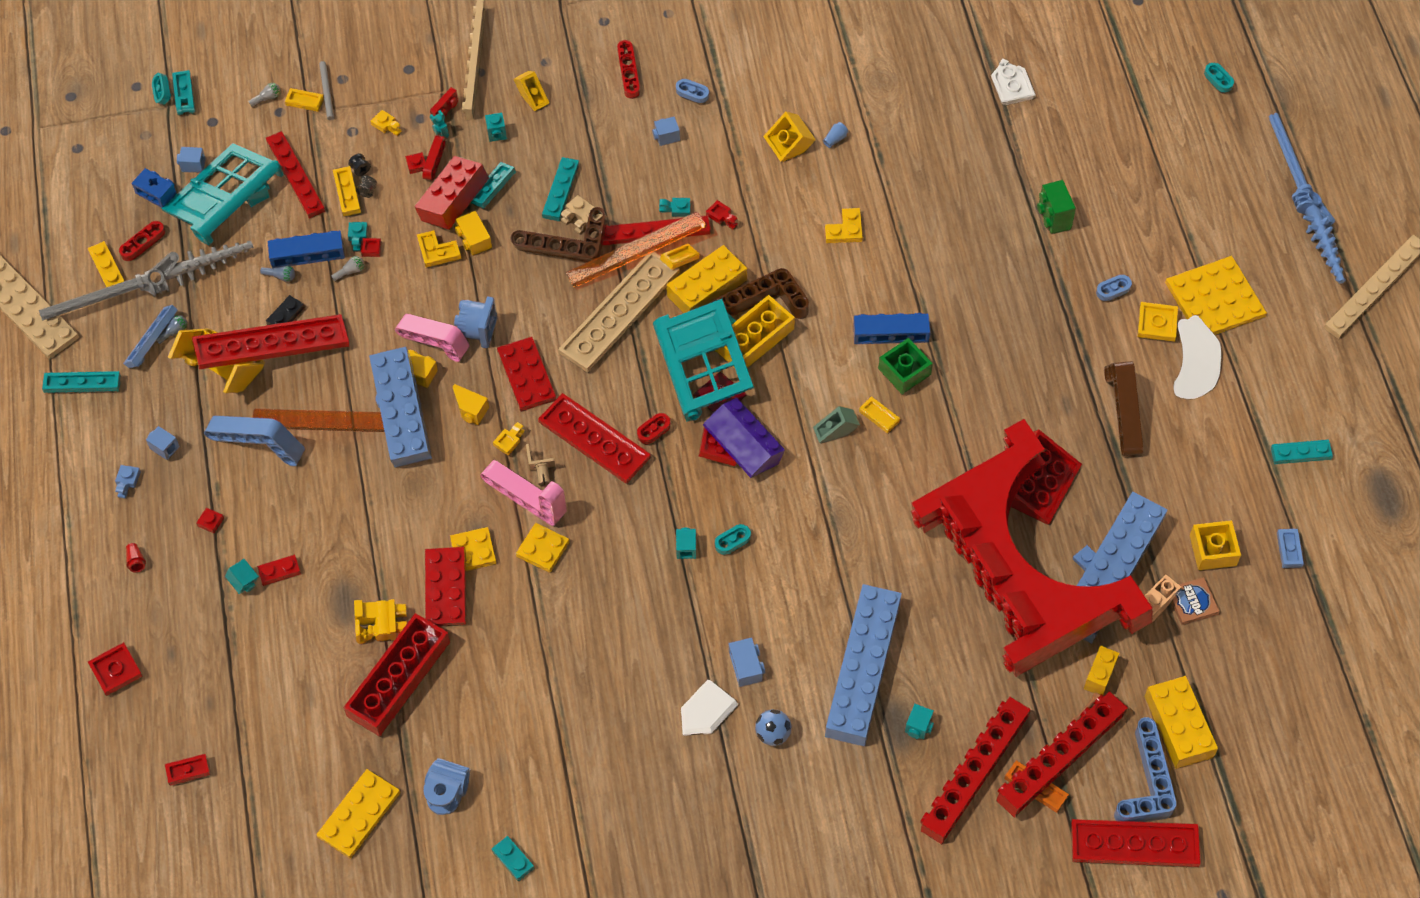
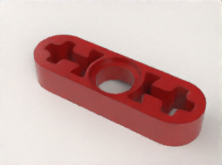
M435 135L423 168V179L434 180L445 149L446 137Z
M153 221L122 244L119 248L121 258L124 261H132L165 235L163 224L160 221ZM141 238L147 239L144 244L137 243Z

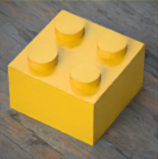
M1232 520L1193 525L1189 536L1198 570L1237 566L1241 552Z

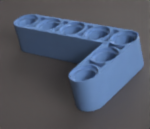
M213 416L204 431L205 436L214 441L266 444L284 463L290 466H297L305 450V447L286 427L274 419Z
M1144 717L1138 722L1135 736L1151 796L1120 801L1114 813L1115 821L1148 822L1167 819L1172 816L1176 807V798L1156 723L1153 719ZM1146 727L1150 732H1144L1141 728ZM1146 746L1153 747L1155 751H1149ZM1151 765L1158 766L1160 770H1154ZM1161 784L1164 786L1165 789L1160 790L1156 787V785ZM1161 804H1167L1170 809H1164ZM1140 807H1147L1150 812H1144ZM1120 810H1126L1130 815H1123Z

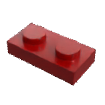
M450 87L430 109V115L435 116L441 110L446 117L451 108H454L458 103L457 90Z
M295 554L257 566L263 586L301 575Z
M206 754L165 764L167 780L170 786L210 775Z

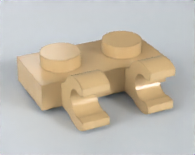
M577 195L565 206L566 209L561 213V216H563L561 221L567 225L576 217L578 220L574 223L577 226L574 231L581 234L587 227L590 210L595 207ZM597 214L594 220H601L603 215Z

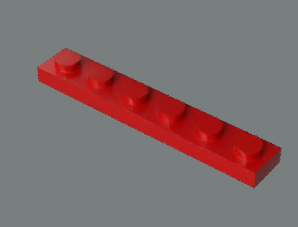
M280 131L266 137L267 144L276 160L280 163L284 175L308 218L310 219L324 213L325 208L283 132Z
M708 216L606 226L603 245L710 235Z

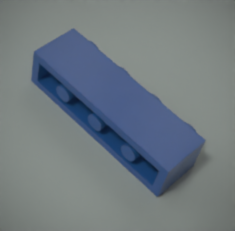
M340 230L283 239L277 238L268 241L269 260L273 269L275 267L296 266L345 258L343 238Z
M929 314L854 315V344L901 343L907 338L913 343L929 342Z

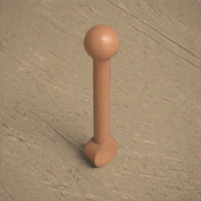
M1094 693L1092 695V700L1083 708V710L1076 717H1073L1071 721H1073L1074 719L1076 721L1081 718V713L1087 707L1090 708L1093 705L1094 701L1100 696V694Z

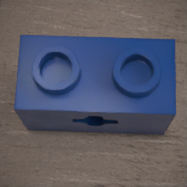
M146 168L132 182L135 194L161 208L177 194L175 185L170 179H164L157 172H151Z

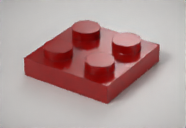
M124 642L88 661L106 696L143 677Z

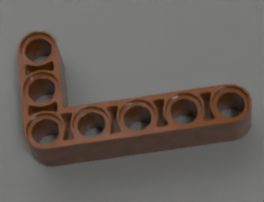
M600 207L590 210L584 241L517 230L512 233L511 242L520 251L596 262L601 255L607 226V216ZM597 214L603 215L602 219L598 221L594 220V217ZM595 231L599 232L598 237H596V238H591V237H590V235L592 234V232H595ZM519 237H524V241L522 243H516V240ZM537 240H541L542 244L538 247H535L534 242ZM554 243H559L558 249H551ZM572 246H577L578 249L576 252H569V249ZM595 249L596 252L593 255H587L588 250Z
M785 268L770 272L710 302L722 299L726 311L732 317L754 307L768 295L772 298L779 295L792 315L797 319L807 317L809 310L808 298L791 273Z
M1133 361L1109 364L1105 366L1104 375L1106 383H1114L1122 456L1142 455L1143 439Z

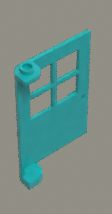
M232 143L201 173L192 178L191 182L161 209L191 224L190 228L194 235L201 242L210 245L214 241L210 234L274 174L279 177H283L284 174L278 161L271 160ZM233 155L243 159L244 161L232 172L221 167ZM248 162L259 166L248 178L236 174ZM217 170L227 174L228 176L216 187L205 182ZM232 177L243 181L231 194L220 189Z
M722 299L670 318L667 314L653 322V327L686 422L697 420L702 414L701 408L754 388ZM727 346L732 362L711 369L706 353ZM702 355L708 371L686 378L681 363ZM734 366L740 382L718 390L713 373ZM709 375L715 391L693 399L688 383Z

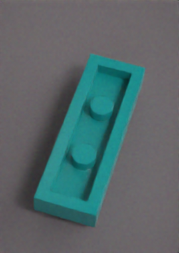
M500 162L490 173L488 181L471 203L485 208L516 173L515 167Z
M1329 439L1271 445L1274 465L1331 460L1333 457Z

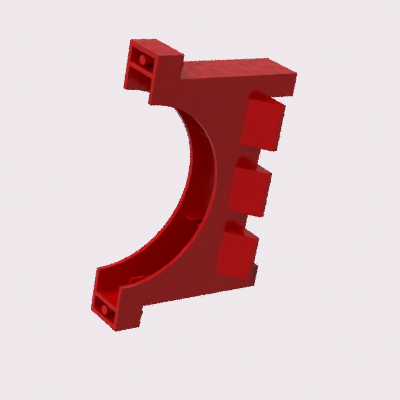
M1025 419L1004 429L1005 438H1003L1006 446H1004L1005 450L911 502L913 510L910 511L916 528H921L924 533L943 523L944 533L949 540L952 539L955 543L954 548L959 556L963 555L967 564H972L975 575L974 579L979 587L983 586L985 590L984 595L988 602H993L997 611L1003 612L1005 616L1003 619L1006 623L1004 626L1010 635L1013 634L1016 638L1015 641L1003 647L1004 655L1002 657L1005 661L1003 664L1009 673L1013 672L1015 677L1118 619L1125 630L1128 629L1131 634L1149 625L1153 620V608L1131 575L1122 580L1100 586L1069 585L1053 580L1038 572L1016 549L1008 530V518L1012 503L1022 485L1036 471L1046 465L1040 453L1045 451V448Z

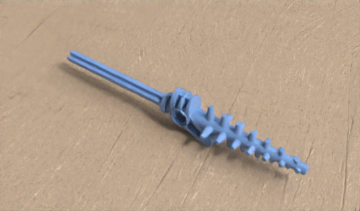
M1279 114L1269 115V120L1297 186L1296 192L1292 195L1296 210L1299 213L1305 214L1303 219L1311 223L1308 225L1306 233L1315 231L1311 241L1319 240L1316 249H1323L1320 256L1328 259L1325 264L1332 268L1330 272L1334 273V276H1336L1335 280L1342 284L1346 279L1343 276V268L1339 265L1341 258L1336 256L1338 255V248H1333V246H1336L1334 242L1336 238L1330 233L1333 229L1331 225L1335 222V219L1322 203L1321 197L1313 191L1310 184H1307Z

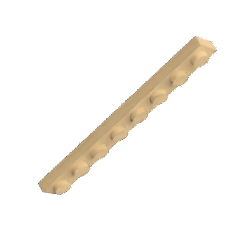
M477 0L476 6H473V16H475V19H472L471 23L473 33H470V43H472V47L469 46L468 49L470 60H467V71H469V74L465 75L467 88H464V99L466 101L462 103V113H465L466 120L474 119L485 19L484 0Z
M1412 235L1325 324L1324 329L1339 339L1420 256V239Z

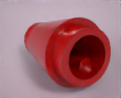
M136 543L128 544L126 546L127 568L134 573L144 570L146 560Z

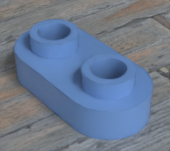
M681 79L676 83V93L681 97L697 103H704L709 99V89L702 84L689 79Z
M1126 275L1115 276L1101 282L1097 286L1096 295L1103 301L1112 300L1128 293L1131 289L1132 281Z

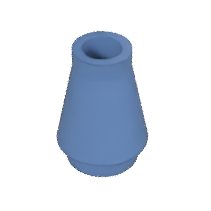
M841 122L834 124L823 139V143L828 148H831L834 144L847 137L849 132L847 127Z

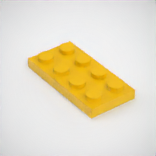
M366 769L316 834L317 837L351 859L400 795V790Z

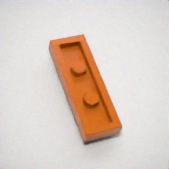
M1016 760L1004 779L1011 782L1012 776L1018 770L1023 771L1026 766ZM1029 776L1033 780H1038L1035 776ZM1051 783L1035 799L1057 813L1069 794Z

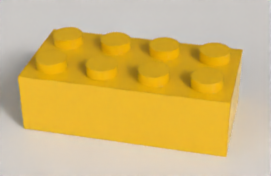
M722 245L667 284V297L683 313L709 304L713 299L736 289L747 281V267Z
M770 295L766 296L732 324L747 368L794 330L795 317ZM727 346L715 350L728 363L732 362Z
M1183 676L1149 686L1144 697L1175 769L1214 758L1218 747L1187 677Z

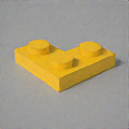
M860 208L842 209V224H825L826 243L862 242Z
M434 230L417 234L426 268L461 259L456 240L438 245Z

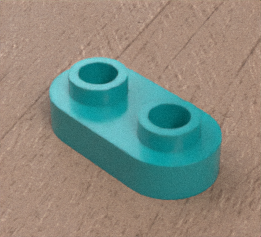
M1218 63L1206 65L1204 75L1220 92L1231 91L1234 79Z
M159 72L152 79V90L155 102L165 105L171 99L169 81L165 74Z
M739 524L717 536L715 539L716 551L726 555L747 544L751 538L749 527ZM723 544L728 545L726 548L722 547Z

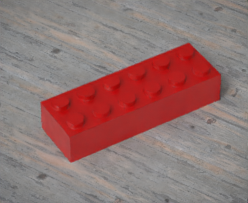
M415 613L343 708L346 716L380 737L450 644L448 632Z

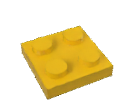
M1141 302L1137 337L1175 342L1178 306Z
M535 522L517 550L516 557L551 573L570 541L569 538Z
M488 527L450 535L452 547H465L466 571L496 564Z

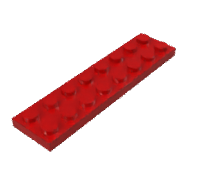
M341 314L192 337L199 370L349 347V339Z

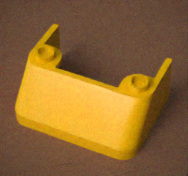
M211 329L180 330L168 358H182L188 365H198L192 337L218 332ZM258 360L208 369L227 380L224 393H238L244 391L262 371L265 362Z

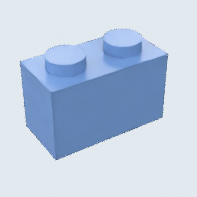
M752 638L729 643V654L739 687L762 682L765 668L763 662L758 660V656H760L758 644H754Z

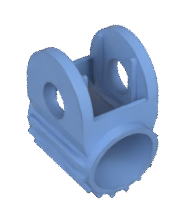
M440 758L433 762L426 774L424 796L432 812L438 815H447L456 810L462 796L466 795L470 768Z

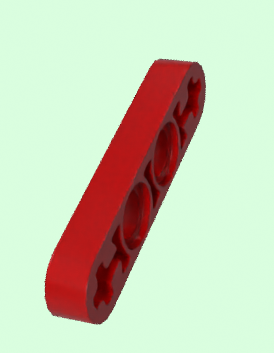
M622 40L617 44L624 94L627 98L634 99L640 94V86L633 45L628 40ZM623 48H627V54H624ZM630 60L632 63L625 65L623 61ZM633 74L634 77L626 78L625 75ZM632 84H633V90H634V91H631V90H630V85H632Z

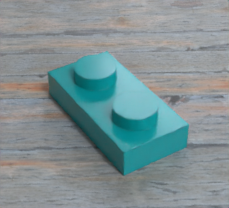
M508 836L491 848L495 856L517 881H520L534 869V865Z

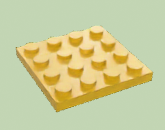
M1232 256L1169 277L1165 281L1185 318L1190 319L1194 315L1199 316L1214 335L1266 317L1267 312Z

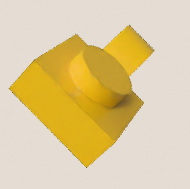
M383 110L370 121L373 127L383 133L389 130L398 136L402 132L398 128L400 124L396 122L395 117Z
M517 422L510 431L504 429L493 441V445L509 456L520 443L519 437L525 432L522 429L524 426Z

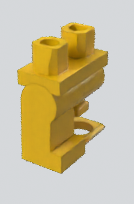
M394 599L377 602L354 600L355 633L358 644H364L372 639V636H375L377 641L390 639L393 641L407 624V621L396 622L398 617H407L406 604H395ZM374 624V626L368 625V629H364L360 625Z

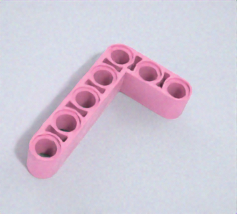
M495 460L480 474L487 484L551 526H555L567 511L564 490L555 482H550L542 491Z

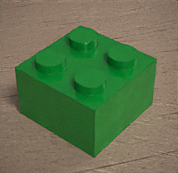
M1059 180L1042 185L1037 209L1039 214L1043 215L1045 227L1049 229L1051 234L1071 230L1076 207L1064 181Z
M907 338L879 357L878 369L901 394H904L931 375L933 363Z

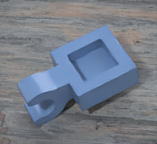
M120 466L115 479L117 485L115 492H118L119 498H126L129 487H136L141 473L140 468Z

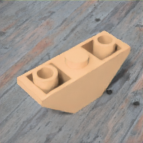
M1167 575L1145 595L1153 608L1152 622L1167 608L1181 589V586Z

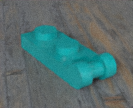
M190 70L172 73L177 114L183 115L185 112L196 113Z

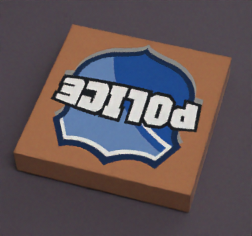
M1204 577L1179 584L1181 589L1171 603L1181 625L1219 614L1220 611Z

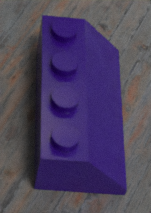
M738 398L724 403L703 424L706 430L750 478L779 465L785 449Z

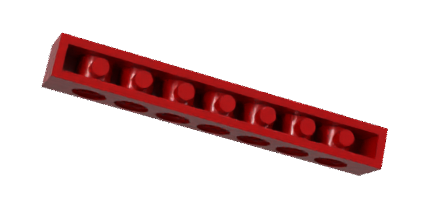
M1110 691L1105 696L1100 695L1094 701L1095 705L1091 709L1087 707L1081 713L1079 720L1076 721L1074 719L1067 726V731L1058 733L1050 746L1048 744L1045 745L1037 758L1032 757L1025 765L1026 768L1023 771L1018 770L1012 776V781L1009 784L1005 782L998 789L997 792L999 794L996 801L1014 818L1124 717L1128 707ZM1098 713H1102V714H1104L1106 717H1102V716H1100ZM1084 725H1088L1092 729H1087ZM1071 738H1076L1079 742H1075ZM1057 750H1061L1065 754H1060L1057 752ZM1043 763H1048L1051 767H1046ZM1029 776H1035L1038 780H1033ZM1016 788H1019V789H1021L1024 793H1019V792H1017L1015 789H1016Z
M1010 696L1006 702L1002 701L997 708L998 714L995 718L992 716L986 725L988 729L985 733L981 732L975 741L977 745L974 749L970 748L964 757L966 761L963 765L959 764L953 773L955 775L953 780H948L942 789L944 791L942 796H937L931 805L933 807L931 812H926L920 821L922 823L921 832L941 845L943 844L1028 719L1030 708ZM1002 719H1009L1012 723L1006 724ZM997 734L1001 739H994L991 735ZM987 750L990 755H983L980 751ZM976 766L979 768V771H972L969 767ZM965 782L968 784V787H961L958 783ZM954 798L957 800V803L952 804L947 799ZM943 814L946 816V819L940 820L936 815Z

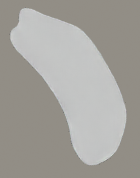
M1197 315L1192 316L1190 319H1181L1178 322V330L1183 348V363L1179 376L1174 382V393L1176 396L1185 399H1195L1208 393L1215 387L1220 374V343Z

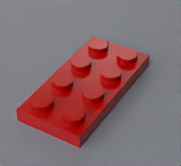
M533 337L497 347V352L520 412L556 400V395Z
M464 546L425 549V619L437 626L466 624V553Z

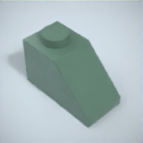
M838 406L817 423L813 429L819 443H825L849 435L860 424L853 409Z

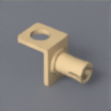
M526 444L529 469L537 470L538 485L544 486L543 478H545V484L548 485L551 482L548 468L555 467V459L531 461L529 444Z

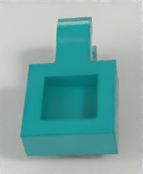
M439 110L435 116L431 114L430 119L434 124L432 128L435 134L446 138L449 137L448 127L444 122L445 115L442 111Z
M672 198V202L667 199H660L659 212H672V217H690V198Z
M349 222L348 240L352 241L353 251H361V241L363 238H367V222Z

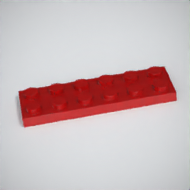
M563 393L538 418V422L625 484L651 458V454Z
M1071 820L1072 862L1200 866L1198 824Z

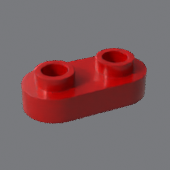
M665 413L655 414L637 429L638 440L643 444L654 442L670 429V417Z

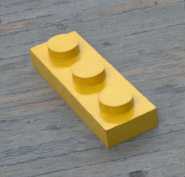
M351 167L334 169L333 174L343 217L361 213Z
M105 241L87 248L106 287L124 282Z

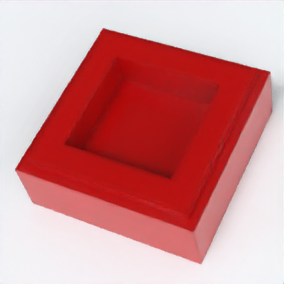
M363 238L362 257H380L381 238Z

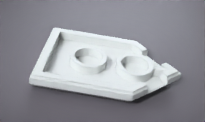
M1002 59L997 69L991 75L1001 103L1009 105L1032 100L1036 95L1025 68L1019 65L1015 66L1010 64L1008 60Z
M707 680L681 707L683 736L700 733L712 734L738 706V703L711 680Z

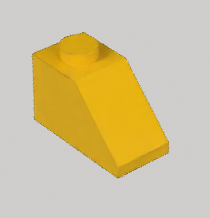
M527 71L513 79L521 96L533 111L549 104L535 71Z
M454 384L453 392L461 417L467 423L479 425L489 409L488 398Z

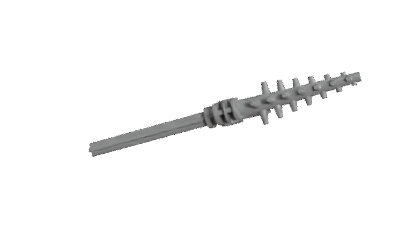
M249 240L247 243L240 245L235 243V246L230 248L227 245H223V250L217 251L215 246L211 247L212 253L205 254L202 248L199 249V257L195 258L192 252L188 251L189 260L177 263L179 255L176 252H170L151 270L144 272L145 274L135 275L136 278L41 309L39 313L43 321L139 288L140 291L150 292L154 297L156 293L160 292L162 294V291L165 290L169 292L167 280L176 277L180 286H183V274L187 273L191 280H195L193 270L199 269L201 274L204 275V266L210 264L212 269H216L215 262L221 260L225 264L227 263L226 258L230 256L237 258L238 253L243 251L246 253L254 247ZM153 272L160 273L161 278L158 282L151 281L150 275Z

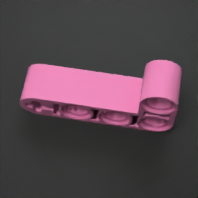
M405 314L395 328L396 333L405 339L443 348L446 355L456 362L462 359L469 348V343L461 330L453 325Z

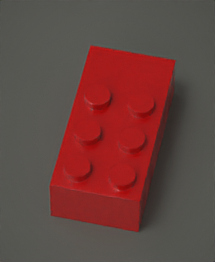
M454 156L414 206L421 221L450 230L456 219L460 217L488 181L489 177L483 164Z

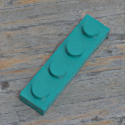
M561 158L542 212V218L560 222L561 213L564 211L579 167V160Z
M120 371L44 373L42 390L44 393L119 391L121 374Z

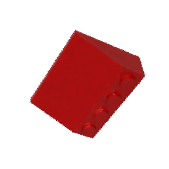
M1038 429L1034 433L1045 448V451L1040 453L1046 465L1036 471L1022 485L1011 507L1048 525L1082 463Z

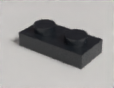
M289 295L266 319L267 325L292 322L305 306L302 302Z

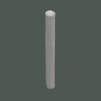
M321 61L319 66L327 119L333 120L334 113L327 66L325 61Z

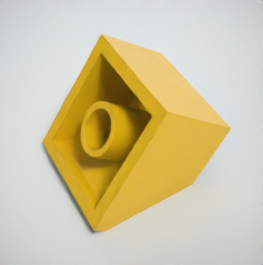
M786 111L763 136L780 162L804 153L816 140L798 114Z

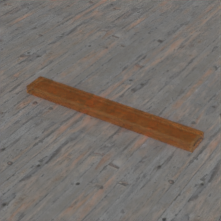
M695 212L566 272L567 277L575 288L705 228V222L699 213Z
M254 409L253 418L274 419L283 424L286 429L385 432L381 412Z

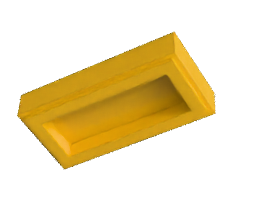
M290 88L285 99V105L319 112L324 95Z
M687 243L661 254L660 260L673 270L699 259L700 253Z
M872 396L859 408L861 414L887 434L900 422V418Z

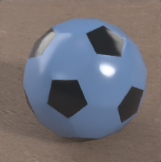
M771 709L759 715L755 724L757 737L763 743L770 746L781 745L791 734L792 725L790 719L780 710Z

